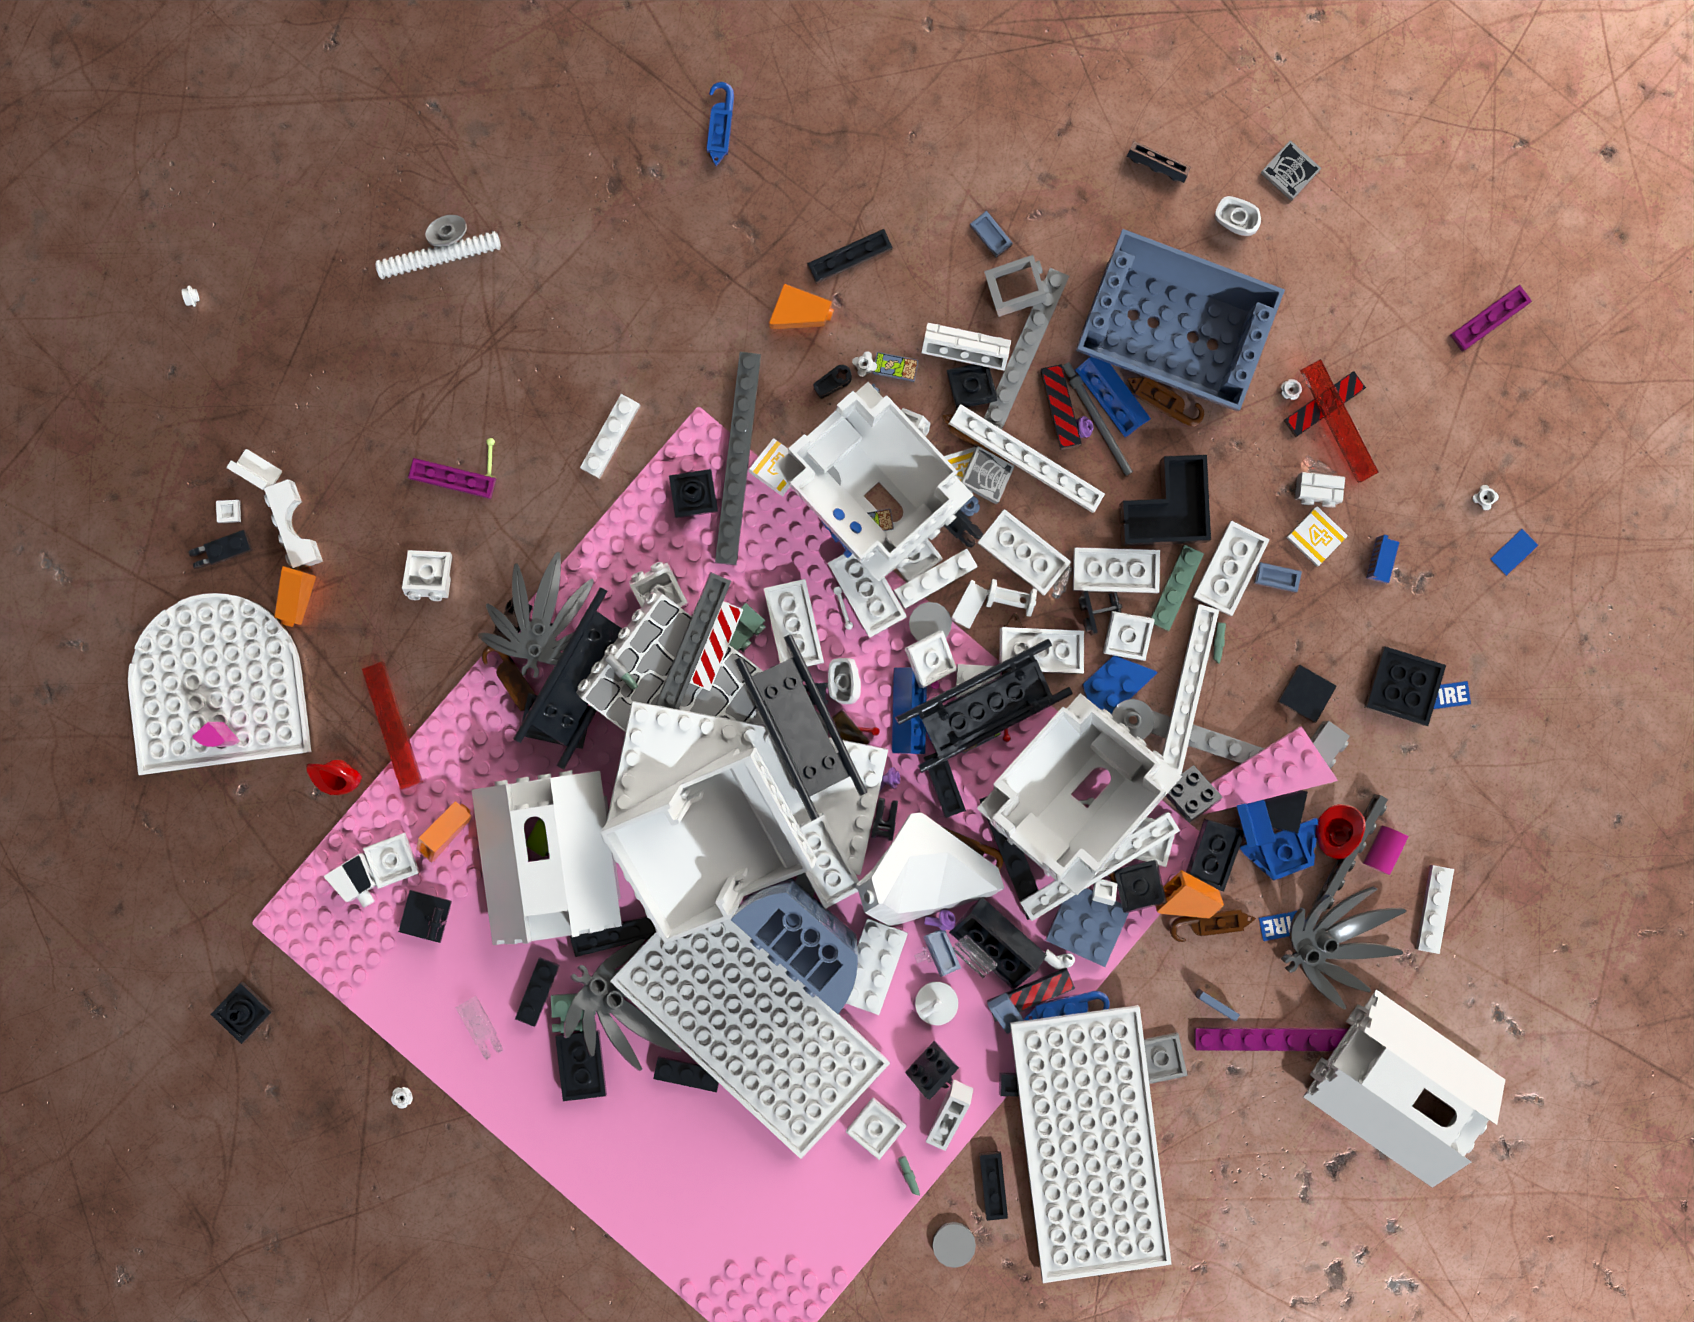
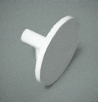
M930 982L919 990L915 1000V1007L920 1018L926 1023L943 1025L951 1021L956 1015L958 997L948 984Z

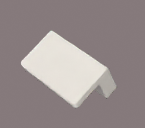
M247 449L243 452L237 463L230 461L226 467L262 490L274 485L282 473V470Z
M971 580L951 620L970 629L987 597L988 590Z

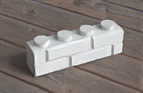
M928 323L922 353L1005 371L1011 340Z

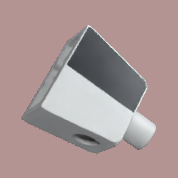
M365 853L358 854L324 876L344 901L350 902L357 898L363 908L375 902L369 890L377 885Z

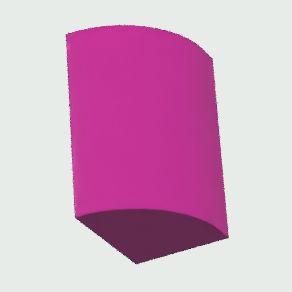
M207 722L192 736L199 744L207 747H229L240 742L224 722Z
M1382 825L1363 864L1383 874L1390 875L1409 836Z

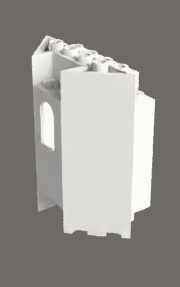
M869 382L856 393L852 391L837 404L835 412L808 436L804 434L788 448V454L773 466V469L878 582L895 568L901 569L909 561L908 557L911 553L915 555L925 547L923 543L928 538L933 540L941 532L940 529L945 524L948 526L956 519L954 514L973 496L970 490L956 477L958 471L887 395L883 398ZM832 466L839 472L841 486L827 472ZM877 483H880L903 509L902 518L897 522H893L894 530L883 531L867 514V512L877 510L864 495ZM839 508L843 510L845 518L837 520L833 516L834 509ZM853 521L861 525L862 531L860 533H854L850 529V524Z
M1081 693L1067 708L1062 707L995 781L993 784L994 790L977 807L990 820V823L997 831L1008 838L1007 841L1011 845H1016L1044 870L1045 875L1052 876L1056 882L1064 887L1067 886L1076 895L1084 889L1182 777L1163 761L1164 758L1155 750L1153 752L1146 747L1145 741L1138 736L1136 738L1129 733L1130 730L1123 723H1116L1112 719L1113 716L1107 710H1100ZM1104 768L1110 773L1111 781L1092 804L1086 808L1071 794L1094 769Z
M572 770L559 772L560 777L551 778V774L538 775V780L530 781L529 777L517 778L516 783L508 784V780L494 782L495 786L471 790L492 945L522 942L523 944H528L536 940L570 935L575 937L579 936V934L593 933L607 928L622 926L618 902L621 895L617 866L610 848L603 842L600 833L607 823L609 813L607 796L603 795L600 771L574 775ZM536 816L541 818L546 826L550 859L528 862L524 824L528 818Z
M1375 990L1364 1007L1357 1004L1346 1020L1351 1027L1328 1061L1321 1057L1310 1073V1076L1315 1078V1080L1303 1097L1433 1188L1471 1163L1464 1156L1472 1151L1475 1140L1484 1133L1488 1121L1497 1125L1505 1079L1384 994ZM1424 1088L1454 1109L1456 1114L1447 1127L1438 1125L1412 1107Z

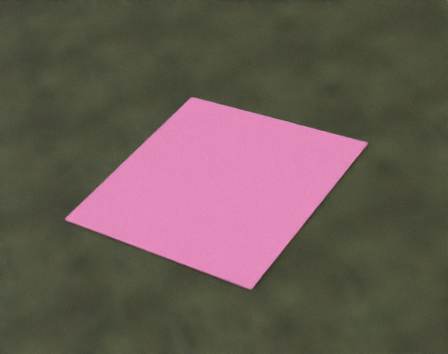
M697 407L562 562L558 598L551 623H554L564 604L583 584L590 579H593L594 583L577 615L555 640L559 641L563 637L575 632L600 587L608 592L598 607L597 612L619 627H627L635 611L641 609L629 584V581L632 580L631 576L640 571H643L645 574L651 571L650 567L652 565L662 562L663 564L668 563L688 602L680 608L691 616L710 572L731 580L724 602L739 608L746 603L766 621L763 624L766 626L765 629L758 636L754 634L749 640L751 642L750 646L744 652L739 651L740 654L765 671L780 664L764 588L806 579L824 660L822 664L808 666L809 672L815 683H828L829 664L833 659L851 658L855 660L861 681L859 699L853 704H841L830 697L828 687H826V700L829 703L826 707L831 717L843 709L858 727L879 728L880 733L877 736H874L872 733L863 732L870 740V743L867 745L888 749L883 775L891 767H894L900 773L901 780L897 788L893 789L886 783L878 795L861 875H856L858 880H862L872 871L893 842L883 837L876 836V838H871L879 797L885 799L886 807L882 817L885 822L889 818L892 800L898 801L893 840L910 814L923 813L938 825L999 851L986 817L977 809L981 804L979 799L988 796L994 790L993 784L1058 711L1050 706L1009 727L1008 734L1011 736L1009 742L1003 741V730L1001 732L1002 735L964 754L961 752L948 759L966 811L945 818L928 770L921 773L918 765L924 762L923 757L936 753L927 732L925 754L892 753L894 668L911 667L904 648L918 641L911 634L909 628L910 616L920 604L929 601L924 598L906 609L902 607L907 616L905 619L869 638L842 590L841 596L849 621L853 623L852 629H846V622L838 597L834 594V588L840 587L828 565L830 561L843 555L846 550L840 541H834L830 531L826 529L821 519L791 487L782 497L749 472L747 474L737 566L715 563L730 432L702 408ZM751 450L748 471L758 458ZM711 469L718 512L676 519L669 475ZM894 571L885 576L892 591L906 584ZM536 594L528 602L533 608ZM533 608L529 613L530 622L532 621ZM952 622L951 631L946 641L956 668L957 664L996 666L999 664L995 657ZM495 651L488 653V664L486 665L483 663L481 656L253 920V925L709 1322H818L1007 1097L999 1095L1000 1073H1016L1011 1032L1006 1034L998 1021L995 1022L987 1000L1013 989L949 933L950 930L945 931L961 969L940 977L924 940V936L938 931L940 928L925 925L926 916L899 925H891V927L908 932L880 1014L877 1015L849 1004H845L839 1012L853 1028L890 1061V1064L802 1159L790 1150L720 1083L717 1092L653 1079L658 1056L693 1064L698 1063L682 1048L681 1052L677 1053L643 1039L625 1027L611 1013L610 1016L627 1038L642 1070H636L613 1046L596 1012L594 1016L597 1026L596 1030H600L607 1095L604 1097L563 1102L555 1036L560 1035L561 1032H552V1024H560L561 1017L552 1018L551 995L578 993L584 985L581 982H574L570 977L572 974H575L577 977L582 976L578 966H585L588 974L592 976L608 957L629 944L578 957L574 955L570 936L536 940L528 944H523L522 942L492 945L471 790L495 786L494 782L508 780V784L516 783L517 778L529 777V780L533 781L538 780V775L551 774V778L560 777L559 772L572 770L573 775L600 771L603 795L607 796L608 809H610L625 731L597 711L587 728L583 749L576 748L565 769L559 768L556 765L567 746L524 737L521 743L513 740L521 726L524 711L519 710L496 674L498 666L503 662L499 654ZM510 656L522 673V668L527 664L528 659ZM538 661L539 675L537 678L533 677V668L527 670L526 676L523 675L536 695L540 693L555 665ZM957 670L939 679L940 686L938 689H933L931 684L928 685L926 701L955 687ZM956 696L943 702L942 704L945 705L949 703L950 701L956 699ZM813 705L814 708H815V710H816V712L819 713V711H818V709H817V706H816V705ZM1104 768L1094 769L1071 795L1078 801L1087 800L1088 798L1096 799L1110 783V773ZM1161 800L1147 817L1156 819L1169 812L1180 830L1174 835L1167 866L1158 865L1162 883L1165 886L1181 870L1186 872L1199 831ZM455 801L459 805L464 804L472 815L470 822L437 859L431 863L416 849L418 838ZM533 816L526 820L524 824L525 840L528 839L539 817ZM878 828V830L888 831L886 829ZM402 833H406L420 871L416 875L379 889L377 886L370 889L369 892L375 902L365 908L362 907L357 898L350 902L344 901L324 877L358 854L365 853L363 848ZM527 847L528 862L550 859L549 854L546 857H542ZM984 853L983 857L996 866V859ZM1024 853L1038 890L1054 881L1052 876L1045 875L1044 870ZM1133 859L1118 869L1144 863L1145 861ZM1004 861L999 872L1005 889L993 896L984 898L1043 952L1048 949L1056 956L1067 953L1074 955L1075 962L1067 969L1075 989L1045 1002L1096 991L1160 915L1155 906L1129 912L1107 965L1103 967L1045 940L1060 904L1033 921L1027 920ZM616 863L621 898L618 900L621 922L647 916L642 903L635 897L631 884L624 878L620 865ZM1105 876L1104 878H1102L1103 880L1111 882L1109 876ZM1094 884L1087 888L1093 890ZM1117 887L1116 901L1121 903ZM410 890L452 901L441 943L398 932ZM814 892L813 897L821 903L816 892ZM859 892L827 908L857 935V945L867 918L882 923L864 913ZM750 894L744 896L743 899H742V901H741V903H742ZM977 901L948 909L955 916V924ZM940 912L928 915V917L939 918ZM649 939L644 940V943L641 945V947H642ZM541 957L559 964L560 967L538 1023L533 1027L515 1020L537 961ZM1044 960L1038 970L1018 987L1059 970ZM628 961L617 967L615 971L621 969ZM930 982L948 984L958 997L957 1013L946 1024H928L917 1013L915 1007L916 996L919 990ZM623 997L624 1000L639 1009L631 1000ZM1035 1006L1019 1012L1023 1019L1035 1008ZM933 1041L937 1042L959 1067L951 1076L952 1079L974 1088L971 1104L946 1151L926 1143V1139L951 1085L946 1082L949 1087L946 1089L941 1087L928 1100L905 1073ZM873 1097L907 1125L880 1160L846 1133L847 1128ZM906 1156L910 1168L916 1177L915 1180L920 1196L912 1194L908 1183L904 1179V1173L898 1158Z

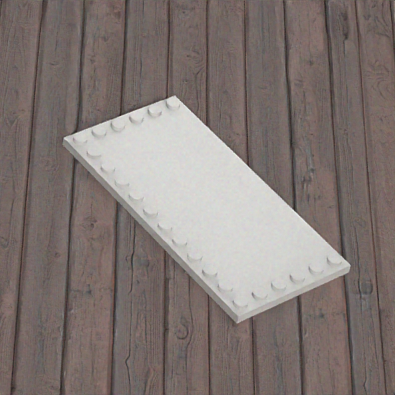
M632 701L607 822L732 750L738 748L740 753L753 747H756L797 824L801 825L810 820V817L766 726ZM829 738L835 752L838 753L832 738ZM843 740L867 793L859 796L851 777H848L810 796L818 815L824 814L855 874L861 875L888 749Z
M731 918L666 944L655 932L610 982L790 1150L802 1159L885 1070L890 1061L840 1014L834 1012L816 995L811 997L803 989L805 985L799 980L795 982L785 973L787 971L785 967L781 964L776 966L767 957L769 953L763 948L761 950L755 948L750 943L752 938L733 923Z
M1136 1005L1010 1023L1042 1282L1048 1283L1172 1265L1140 1007Z

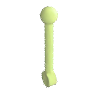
M488 438L486 441L488 445L487 474L485 476L493 477L491 475L492 446L495 441L493 438Z

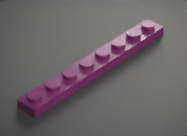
M1194 1027V1049L1196 1051H1334L1349 1028Z

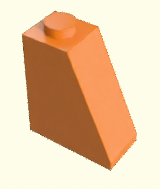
M784 284L769 326L771 329L825 326L826 321H831L834 314L832 301Z
M282 567L274 617L281 619L280 624L293 627L294 623L302 625L316 576Z
M455 801L418 838L416 849L433 863L470 822L472 816L470 810L464 804L459 805Z
M1181 870L1163 886L1167 903L1155 907L1160 914L1210 919L1224 906L1218 889Z

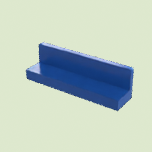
M1090 357L1075 369L1125 438L1151 419L1110 363Z
M912 667L894 668L892 753L925 754L926 730L919 715L900 725L895 717L926 702L927 686L919 688Z

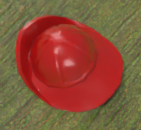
M332 760L323 765L308 763L306 766L307 773L313 784L320 791L329 795H343L352 792L359 786L362 780L360 773L343 760Z
M1345 804L1329 807L1320 815L1318 825H1316L1315 835L1319 848L1326 856L1331 858L1343 859L1348 857L1362 841L1365 831V819L1355 807Z

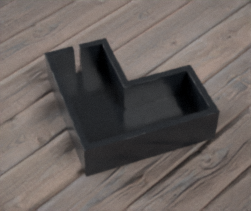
M1207 455L1164 456L1160 459L1161 499L1126 500L1119 504L1120 523H1124L1120 527L1121 546L1209 542L1211 540Z

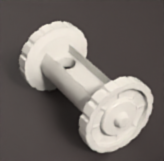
M992 579L990 589L987 591L986 607H991L993 602L1024 608L1026 609V616L1031 617L1033 608L1036 605L1037 589L1032 588L1030 594L997 587V580ZM1020 598H1025L1026 603H1021Z

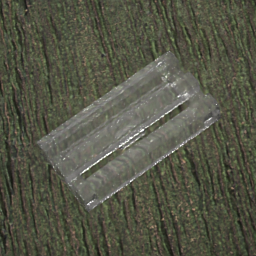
M967 935L963 936L953 945L954 952L982 978L997 966V963Z

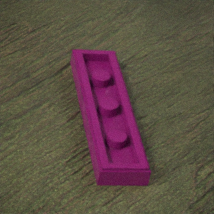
M1518 285L1454 331L1450 336L1463 352L1530 304L1532 300L1521 285Z
M416 458L412 460L408 475L410 480L488 499L492 498L496 478Z

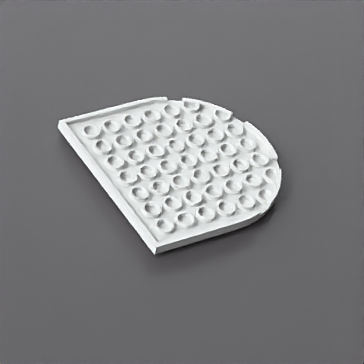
M211 593L183 599L167 610H163L148 624L134 647L136 650L128 672V690L138 775L312 752L300 658L287 629L283 624H280L281 622L277 618H274L275 616L261 605L239 596ZM207 722H224L240 742L229 747H207L199 744L192 736Z

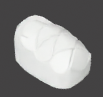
M1232 196L1224 197L1215 212V219L1222 226L1242 236L1255 234L1261 223L1259 208L1250 202Z
M851 658L833 659L829 664V695L841 704H853L857 702L861 694L858 668L855 660Z

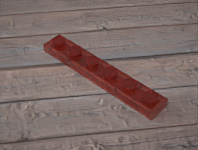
M1319 359L1302 368L1300 372L1357 483H1361L1379 473L1322 360Z
M379 662L363 668L365 681L400 789L405 790L423 783L385 663Z

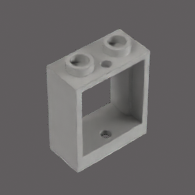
M1033 255L984 271L998 317L1047 301L1045 293H1048L1049 289L1046 280L1041 281L1039 274L1043 273L1040 261L1035 262ZM1031 267L1038 291L1003 302L996 279Z

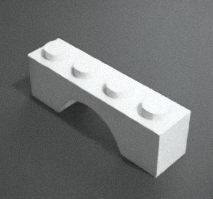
M288 479L264 488L266 492L264 499L268 507L272 509L273 515H271L273 524L279 529L280 534L278 538L281 545L285 546L287 552L285 558L288 565L292 566L293 569L301 570L323 562L317 543L310 539L300 538L293 529L292 515L296 507L302 502L295 482Z

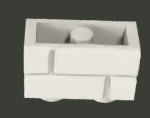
M1301 472L1297 476L1295 500H1301V504L1314 505V502H1320L1323 507H1335L1336 504L1343 501L1345 477Z

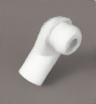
M1048 949L1044 952L1047 954L1044 960L1057 970L1069 968L1075 962V957L1071 953L1056 956Z

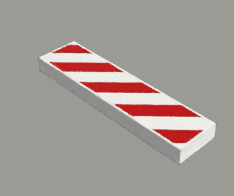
M723 601L691 678V684L711 691L743 609Z

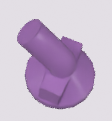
M1086 416L1077 419L1076 423L1080 437H1090L1093 431L1092 421Z
M891 767L882 776L879 793L886 783L893 789H896L897 785L900 784V773L894 767Z
M943 909L939 913V918L926 916L925 925L939 927L942 931L952 930L955 927L956 919L952 912Z

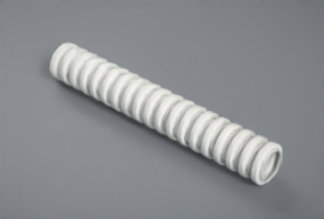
M492 231V234L486 233L485 236L480 234L479 237L473 236V239L468 237L465 241L460 239V242H455L448 246H434L433 249L428 247V250L421 249V252L417 250L414 254L409 252L408 255L402 254V257L397 255L395 258L389 257V260L385 258L382 262L377 260L375 265L379 277L385 279V276L389 278L392 274L397 276L398 273L404 274V271L409 273L412 269L417 271V268L421 270L424 266L429 268L430 265L436 266V263L441 265L444 261L449 263V260L455 261L456 258L461 260L462 257L468 258V255L473 257L476 253L481 255V252L487 253L488 250L491 252L494 249L500 250L501 244L498 234Z

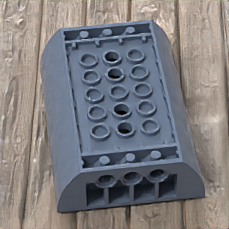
M1122 229L1083 326L1076 351L1234 411H1240L1285 289ZM1128 311H1136L1139 318L1135 321L1130 320L1127 315ZM1149 318L1157 319L1158 327H1149L1147 320ZM1188 333H1195L1198 341L1196 343L1189 342L1187 339ZM1208 340L1216 341L1218 345L1216 350H1210L1207 347Z
M793 878L786 879L750 894L741 903L731 921L752 938L750 943L758 950L763 948L769 953L767 957L776 966L781 964L787 969L785 973L795 982L797 980L805 985L803 989L811 997L816 995L834 1012L839 1014L848 1001L856 980L858 967L857 935L827 908L824 909L818 900L814 897L812 898L807 891L802 889V886H798Z

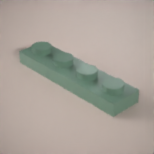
M1183 545L1151 618L1155 619L1153 625L1170 631L1204 553Z

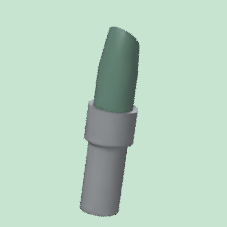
M610 654L605 661L612 667L615 674L631 689H636L638 685L627 669Z

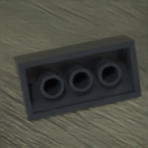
M983 897L972 905L955 924V927L949 931L952 936L1012 989L1017 988L1033 975L1047 956L1046 953Z

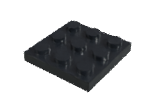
M1383 646L1364 708L1422 726H1429L1446 665Z

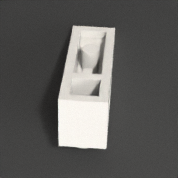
M953 1080L931 1127L926 1143L946 1151L971 1104L974 1088Z

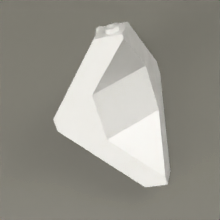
M912 813L908 816L892 844L872 871L856 884L864 913L888 926L899 925L938 913L943 909L948 910L977 901L981 897H990L1005 889L998 867L923 813Z

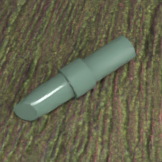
M1220 622L1217 623L1216 638H1214L1213 659L1218 664L1221 661L1225 645L1224 636L1226 623Z
M906 1156L898 1158L904 1173V1179L908 1183L912 1194L920 1196L915 1180L916 1177L910 1168Z

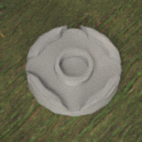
M927 602L920 604L910 616L909 628L917 641L937 631H943L945 638H947L951 631L952 620L950 614L945 607L938 603Z
M957 1222L946 1223L941 1226L934 1234L932 1242L934 1255L938 1261L947 1267L953 1268L967 1264L972 1259L976 1248L972 1232L965 1225Z

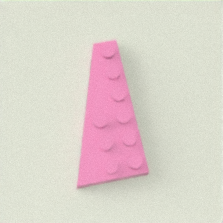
M1302 726L1211 782V785L1223 798L1204 812L1203 815L1338 780Z

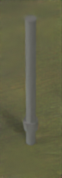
M1070 362L1064 364L1062 367L1070 379L1069 384L1078 393L1125 476L1129 475L1133 471L1082 385L1084 383L1080 376H1077Z

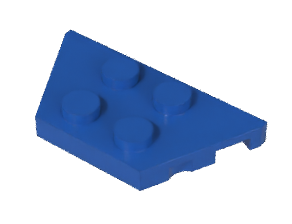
M1113 655L1082 684V687L1089 701L1100 710L1105 709L1112 715L1118 704L1131 699L1157 672Z
M1312 818L1302 822L1298 834L1281 830L1274 833L1276 842L1248 848V845L1244 844L1239 847V850L1271 880L1280 879L1314 866L1315 833L1318 820L1317 818Z

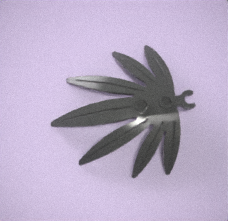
M556 552L542 577L534 602L531 622L529 621L528 596L519 565L517 563L514 564L512 596L521 633L516 631L515 627L503 613L494 606L486 604L487 611L494 624L511 642L490 633H478V637L488 646L501 653L528 659L527 664L522 668V675L525 676L527 670L533 668V677H538V661L556 665L562 654L561 651L565 649L573 633L559 641H556L555 638L577 615L594 583V580L590 579L583 584L564 604L553 625L550 626L560 586V552Z
M1376 887L1364 889L1341 901L1317 925L1316 923L1332 895L1328 893L1323 896L1310 910L1306 919L1305 909L1301 907L1294 915L1290 925V940L1295 953L1292 955L1286 954L1281 958L1286 964L1291 961L1285 967L1290 973L1296 971L1298 966L1301 965L1310 982L1325 997L1344 1010L1346 1006L1340 995L1320 971L1349 987L1365 992H1371V989L1350 972L1335 964L1326 962L1327 958L1369 959L1403 954V951L1398 948L1376 943H1347L1339 945L1341 942L1358 936L1407 912L1404 908L1377 909L1348 917L1334 924L1357 904L1377 890Z
M644 939L635 941L616 951L597 968L592 976L588 974L585 966H578L582 976L577 977L575 974H572L570 977L574 982H581L584 986L572 1000L564 1022V1037L568 1038L578 1025L583 1010L582 1032L584 1043L589 1056L593 1057L596 1044L594 1011H596L601 1025L613 1046L638 1071H641L642 1067L627 1038L610 1016V1013L625 1027L643 1039L662 1048L677 1053L681 1052V1048L642 1011L624 1000L623 997L629 998L610 982L619 972V970L615 971V969L628 961L644 943Z

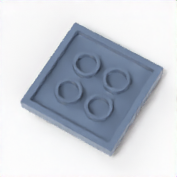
M1086 888L1078 895H1074L1060 904L1045 940L1106 967L1129 913L1123 912L1120 902L1115 901L1114 905L1111 906L1093 901V890Z

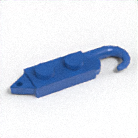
M725 82L715 83L709 92L710 95H713L714 91L718 88H722L726 92L725 102L715 104L711 109L707 153H710L715 166L729 152L734 90Z
M1100 991L1072 995L1035 1005V1008L1024 1020L1085 1013L1088 1011V1001L1100 999L1104 1004L1102 1010H1106L1110 1007V1001Z

